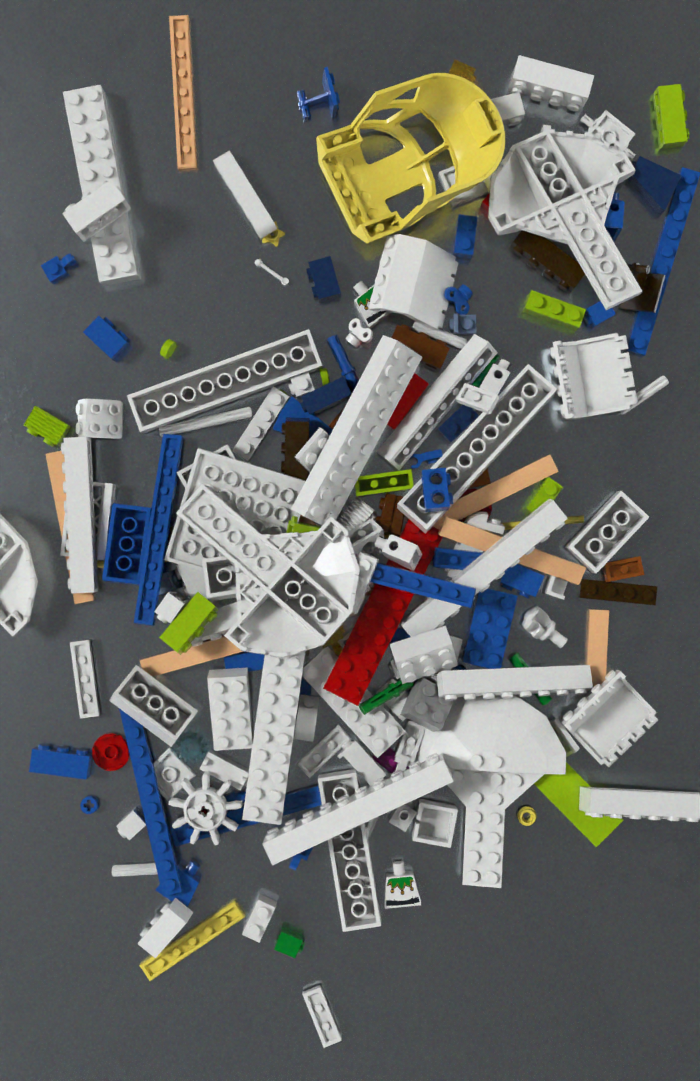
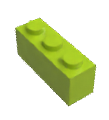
M681 84L658 86L654 91L660 149L683 147L689 140V129L686 128L685 123L687 120V110L683 106L685 92L682 90Z
M531 290L522 312L576 331L580 328L586 309Z
M412 469L359 476L355 483L356 497L411 490L414 486Z
M197 592L159 638L178 654L186 653L191 648V642L195 637L199 638L203 634L205 625L208 622L211 623L217 617L218 613L216 612L218 608Z

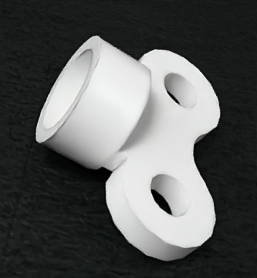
M354 318L350 321L349 330L351 332L345 338L349 343L358 348L362 341L368 343L372 340L373 331L369 328H363L361 320Z

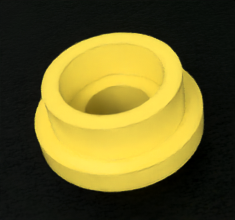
M524 806L518 811L517 818L522 825L530 826L536 821L537 815L532 807ZM525 813H530L528 819L523 818Z

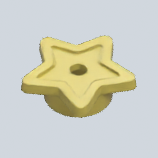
M275 221L277 230L272 232L274 233L273 236L268 234L263 237L262 243L271 242L278 246L279 238L285 235V232L278 229L277 222Z

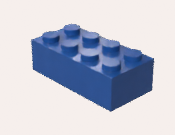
M113 503L102 576L103 581L135 586L140 585L151 508Z
M486 589L482 593L479 591L476 594L461 658L462 662L489 669L501 668L518 598L517 595L492 589Z

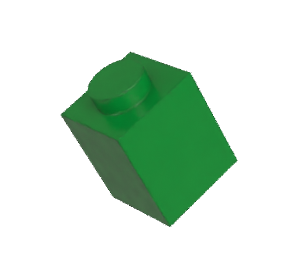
M282 926L275 942L274 950L296 958L297 953H302L305 945L302 942L303 935Z

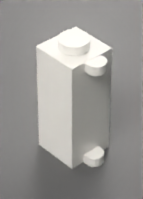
M356 738L353 740L349 739L342 745L343 749L337 755L340 759L344 756L367 781V788L373 786L374 781L387 775L381 765L373 759L371 754Z
M210 749L200 770L204 772L209 771L210 775L223 782L230 780L232 782L231 786L238 790H241L243 786L247 787L249 769Z

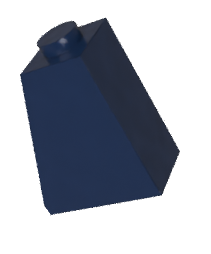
M639 156L636 161L633 160L631 162L636 171L628 179L652 208L661 215L666 210L682 175Z
M341 377L301 396L303 401L300 404L305 413L308 412L309 415H314L349 400L352 392L346 379Z

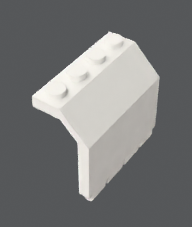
M402 234L387 236L368 309L374 312L390 311L403 314L432 330L442 329L445 314L442 312L447 311L449 303L444 293L448 287H453L454 278L451 276L456 275L458 262L455 261L456 257L428 240Z
M618 333L579 341L553 342V347L550 348L552 359H556L557 365L554 366L555 378H559L560 383L557 386V392L563 401V404L560 405L562 416H565L567 420L631 409L630 405L638 404L636 391H628L627 389L635 387L632 371H624V369L632 368L629 352L621 354V350L628 349L626 335L618 336Z
M620 670L610 671L605 676L606 680L601 685H595L591 690L592 693L587 698L583 697L577 703L578 707L573 712L571 710L563 716L564 720L561 722L600 765L605 763L608 767L618 759L614 754L616 751L622 756L632 746L628 741L630 738L636 742L646 733L642 728L643 725L650 729L658 721L654 716L657 712L627 682L626 676Z

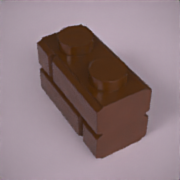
M386 493L385 498L381 497L379 509H382L381 517L377 516L376 523L383 529L384 535L401 536L405 515L397 509V504L403 496Z

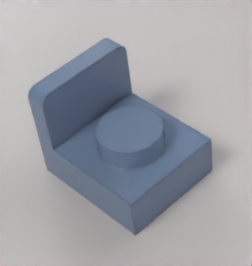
M454 313L452 319H449V330H453L454 335L476 334V314L458 315V313Z
M175 570L162 574L160 594L183 587L182 579H178Z

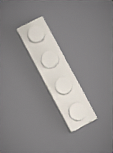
M273 386L232 451L249 461L290 397Z
M90 639L70 642L80 719L100 716Z

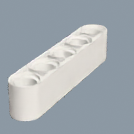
M227 151L214 159L213 162L259 238L262 239L277 230L275 223L231 152Z

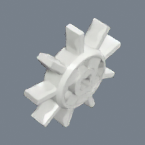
M209 771L204 772L202 787L197 789L184 778L180 784L188 793V798L186 800L171 798L168 804L184 809V816L178 818L172 827L175 829L189 823L194 828L190 838L191 844L194 845L198 840L200 831H209L214 845H218L220 835L217 828L223 824L230 830L236 831L239 825L226 815L228 810L241 808L243 802L239 800L226 801L223 794L229 789L232 783L230 780L224 782L219 790L210 787Z

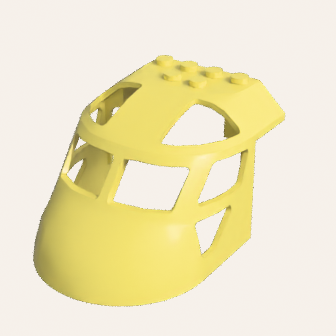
M431 73L376 91L351 125L317 136L318 162L351 232L368 244L412 226L426 214L446 205L455 196L472 189L488 178L497 169L504 154V125L492 100L474 83L454 74ZM417 88L413 99L394 100L408 90ZM402 108L401 111L386 120H365L373 113L383 109ZM418 113L426 116L444 139L440 146L426 155L415 138L400 125V122ZM374 129L386 132L399 140L403 145V149L377 162L367 164L360 144L363 142L360 130ZM448 149L455 168V184L447 191L436 195L435 179L429 161ZM418 185L423 186L424 197L421 205H417L404 219L399 216L397 211L391 213L385 202L387 199Z

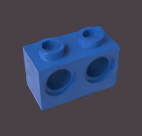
M446 468L422 470L421 479L425 513L449 510L450 504H453L452 492H448V485H451L450 473H446ZM438 476L442 482L437 485L433 484L431 478ZM439 495L444 499V502L437 504L433 501V497Z

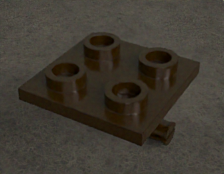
M636 262L627 264L642 293L621 303L619 308L656 313L665 275L649 273V265H640Z

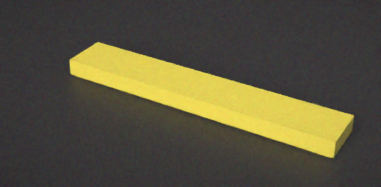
M233 900L168 944L156 958L151 956L140 963L139 966L149 981H151L245 918L246 915L236 900Z

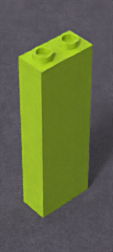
M567 762L565 774H544L534 783L595 847L624 821L622 818H610V816H604V814L602 818L591 817L590 815H585L584 811L579 810L580 786L590 787V785Z

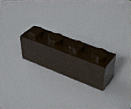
M521 230L511 244L515 254L518 256L523 255L534 268L539 267L544 271V276L550 280H556L559 283L558 286L564 291L569 290L572 292L585 275L577 261L543 236Z
M286 417L285 423H282V435H285V442L281 444V454H285V461H281V472L306 481L309 471L295 456L309 440L310 418Z

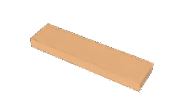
M589 609L586 665H590L593 686L601 685L606 680L609 610Z

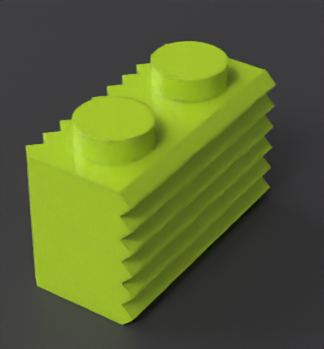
M34 406L24 423V426L28 428V433L35 437L39 434L44 437L43 442L52 447L55 444L60 446L64 440L63 438L66 437L71 428L70 425L38 406Z
M550 477L544 478L535 494H532L533 497H530L531 500H528L524 510L531 514L549 498L555 500L563 487Z

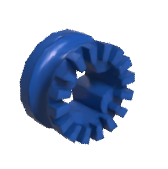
M94 796L84 798L80 804L82 812L92 814L99 808L97 798ZM89 800L94 804V807L90 810L85 806V803H88Z

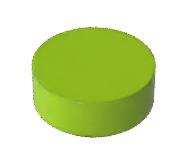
M171 339L166 340L161 347L160 355L166 359L170 358L176 349L177 343Z
M327 368L319 369L322 386L330 383Z

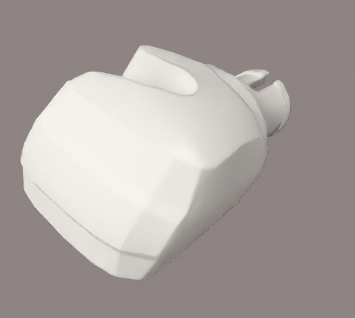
M535 606L525 613L522 626L534 638L541 641L548 638L559 648H562L568 640L555 630L556 623L551 621L547 613L540 607Z

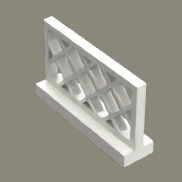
M93 482V488L95 486L102 487V495L97 499L94 498V504L100 509L99 515L95 517V525L98 528L96 534L97 560H105L112 505L115 503L116 484ZM65 512L60 556L69 557V553L66 552L68 532L65 530V520H67V512Z

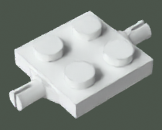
M607 110L595 121L586 114L581 118L580 121L589 127L587 133L593 134L594 138L603 143H609L613 149L625 152L630 161L635 157L636 154L627 148L635 133Z

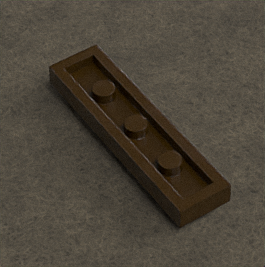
M581 579L578 598L656 605L658 586Z

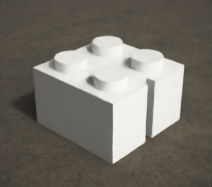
M419 798L412 840L451 848L458 812L457 806Z

